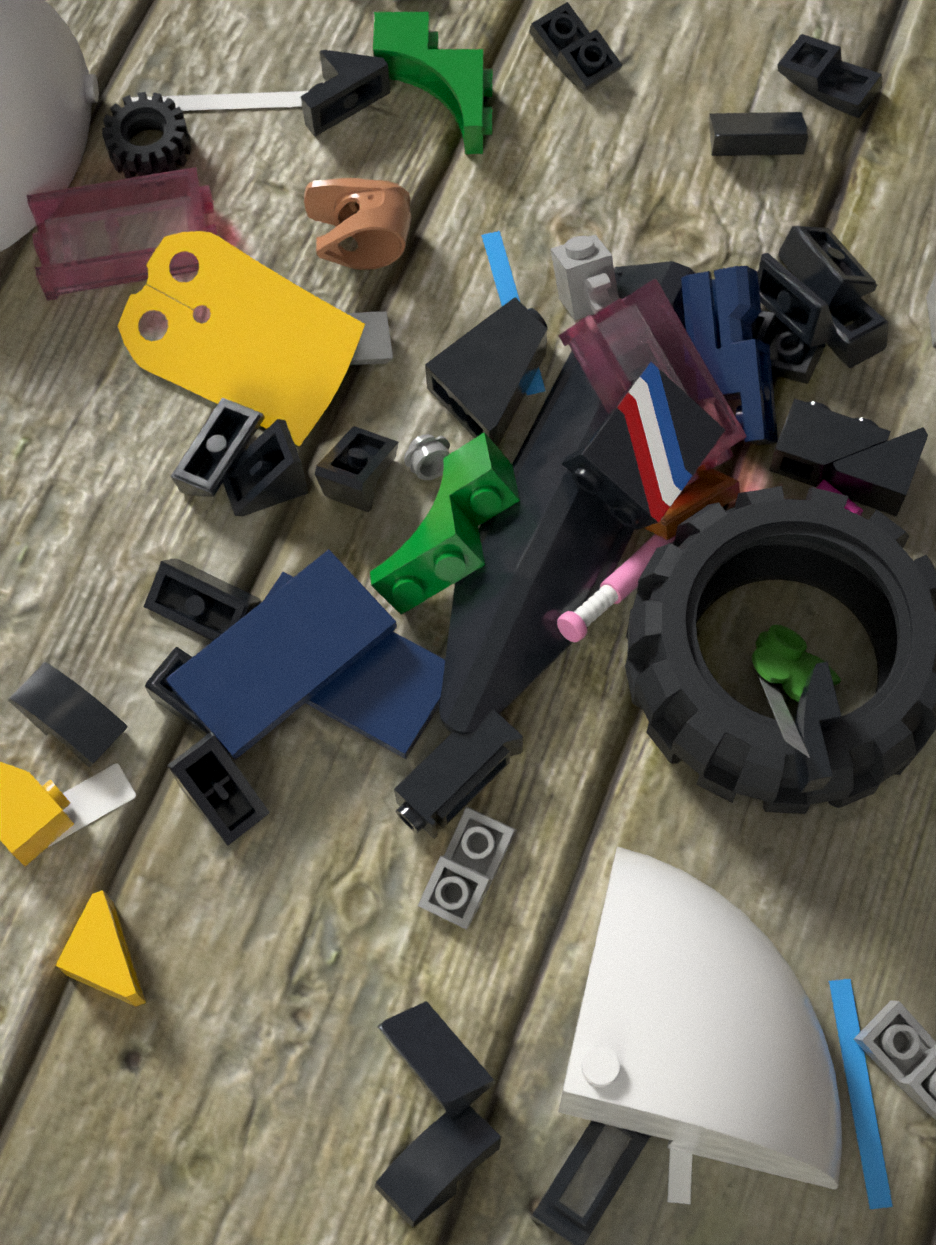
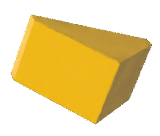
M103 890L93 893L55 966L67 976L135 1007L142 1005L146 1001L114 902Z

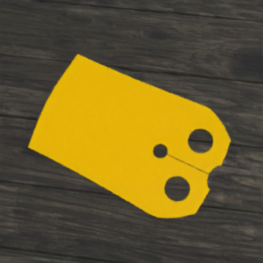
M192 231L165 236L146 264L148 268L146 284L148 285H145L138 293L130 295L118 323V329L124 345L133 360L144 370L216 404L223 397L263 413L265 418L260 426L266 429L277 419L285 420L294 444L300 447L338 391L359 343L365 323L302 289L213 233ZM187 251L196 256L199 262V270L194 279L189 282H179L172 277L169 265L171 259L176 254ZM201 305L208 307L210 310L209 320L205 323L196 322L193 317L194 310L192 309ZM151 310L160 311L168 321L166 334L157 341L146 340L139 332L138 324L140 318L144 313Z

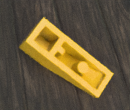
M0 762V841L25 867L74 825L72 820L63 811L71 803L51 780L41 786L30 772Z

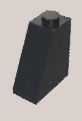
M514 297L425 364L427 389L474 438L485 432L497 447L499 446L546 355L548 328L545 320L534 308L527 309Z

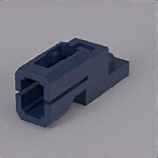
M734 266L714 270L715 279H712L711 272L709 271L681 277L689 362L699 369L702 398L717 403L741 399V405L736 408V423L739 433L745 436V442L759 446L777 443L778 432L770 349L768 344L753 339L751 324L761 313L758 272L749 266Z

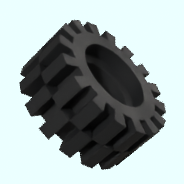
M139 92V100L132 102L130 95L122 98L124 102V107L122 108L115 103L110 108L112 116L105 115L103 119L105 127H102V136L115 170L119 174L124 172L125 178L133 181L137 174L140 183H148V176L154 175L156 183L164 181L162 173L165 171L171 177L177 174L178 171L175 163L184 167L187 162L186 154L190 155L191 151L190 137L180 107L176 108L175 102L169 97L163 102L162 95L159 93H153L152 99L148 100L146 92ZM158 130L164 133L161 139L147 146H137L130 143V140L142 131Z

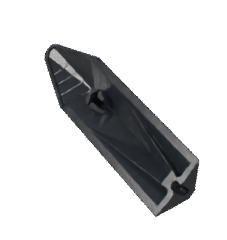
M674 261L614 268L620 306L606 313L589 316L512 463L520 501L479 526L485 565L457 581L454 586L439 706L441 722L450 732L454 731L463 734L475 732L492 709L501 714L573 643L567 640L557 627L558 618L567 611H576L595 592L599 591L600 584L615 571L635 529L618 522L610 513L611 507L596 494H590L581 489L573 481L572 473L561 463L568 455L583 449L624 395L618 387L626 376L649 362L658 367L695 402L697 401L701 393L700 372L698 368L689 362L681 277L695 274L690 267Z

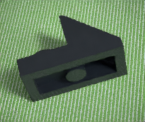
M321 50L319 52L322 75L326 82L314 85L307 93L300 96L305 125L314 137L390 94L388 64L383 58L332 50Z
M353 426L316 465L315 476L323 494L329 499L369 512L372 509L378 478L395 460L399 442Z

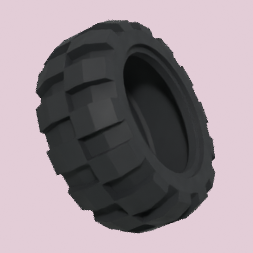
M779 486L738 493L735 507L726 511L720 503L709 504L677 526L676 537L672 543L656 548L638 580L637 594L633 608L630 610L626 634L628 650L625 670L632 703L644 710L649 721L646 733L671 764H678L681 760L700 774L696 785L733 803L737 793L763 800L765 812L806 814L811 804L828 802L836 808H841L874 794L879 785L893 774L901 775L936 730V568L927 555L913 561L903 549L909 534L877 509L869 520L845 509L844 507L849 496L812 487L809 488L805 500L784 499L783 488ZM764 580H788L816 587L844 604L857 617L870 638L878 670L876 693L861 707L841 716L832 730L822 732L833 777L823 789L800 793L796 772L795 748L785 741L777 720L760 715L737 702L717 683L704 662L698 644L696 624L703 613L716 600L733 589Z

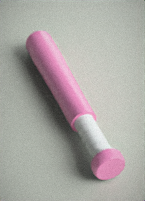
M654 534L600 584L599 591L595 592L588 601H585L576 611H567L558 618L557 627L561 634L571 642L582 640L587 634V627L597 617L602 615L613 604H619L638 587V580L656 548L672 543L676 536L666 540Z

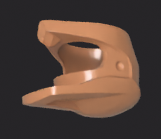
M340 178L310 182L306 186L304 193V205L308 217L315 221L336 226L327 234L316 238V255L321 259L359 270L382 268L396 261L404 252L412 221L409 192L399 184L385 180ZM351 236L356 240L358 248L355 251H348L340 245V242Z

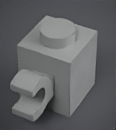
M596 234L573 237L564 245L550 249L559 299L574 320L593 314L606 313L620 306L612 254Z

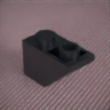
M794 398L777 442L769 471L817 487L823 480L826 481L833 462L886 442L891 431L880 428L875 422L866 418H851L833 412L822 403L814 401L804 402Z

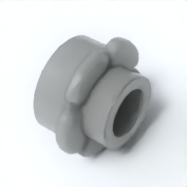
M429 434L415 438L404 456L405 465L410 467L411 472L415 473L422 480H432L443 475L444 469L443 458L450 454L448 451L450 448L449 441L443 436L435 438Z

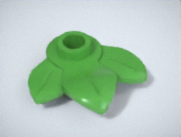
M772 625L768 631L761 632L755 641L757 649L752 654V662L756 671L769 683H782L785 692L797 702L800 701L806 679L817 663L825 662L818 656L805 652L807 644L804 639L795 631L782 625ZM829 666L833 685H837L841 682V678Z

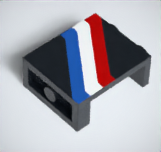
M652 362L643 365L626 376L618 387L624 395L583 449L568 455L561 463L572 473L573 481L581 489L590 494H596L611 507L610 513L618 522L636 530L660 522L725 431L715 419Z

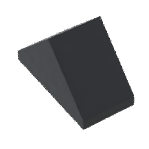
M277 419L247 447L224 480L223 485L235 516L243 517L309 494L302 462L285 420Z
M924 427L835 461L832 463L826 481L843 495L849 496L848 499L897 517L909 490L928 434Z
M212 732L168 764L180 788L227 846L270 813Z

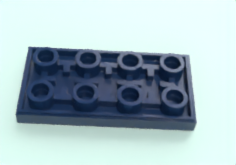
M328 549L168 676L166 681L169 687L204 727L215 735L225 751L235 761L397 629V622Z
M282 572L265 599L291 580L293 576ZM392 632L308 700L306 704L407 759L440 706L445 659Z

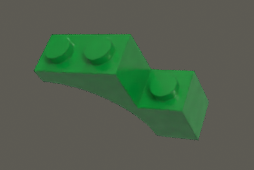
M374 12L373 56L383 58L387 62L389 80L411 84L438 99L450 111L460 128L465 154H483V135H492V107H484V97H493V68H484L483 49H439V32L430 31L429 12Z
M485 432L443 458L444 469L441 486L427 516L401 548L382 564L370 571L371 586L401 615L484 566L485 561L478 526L520 501L512 463Z

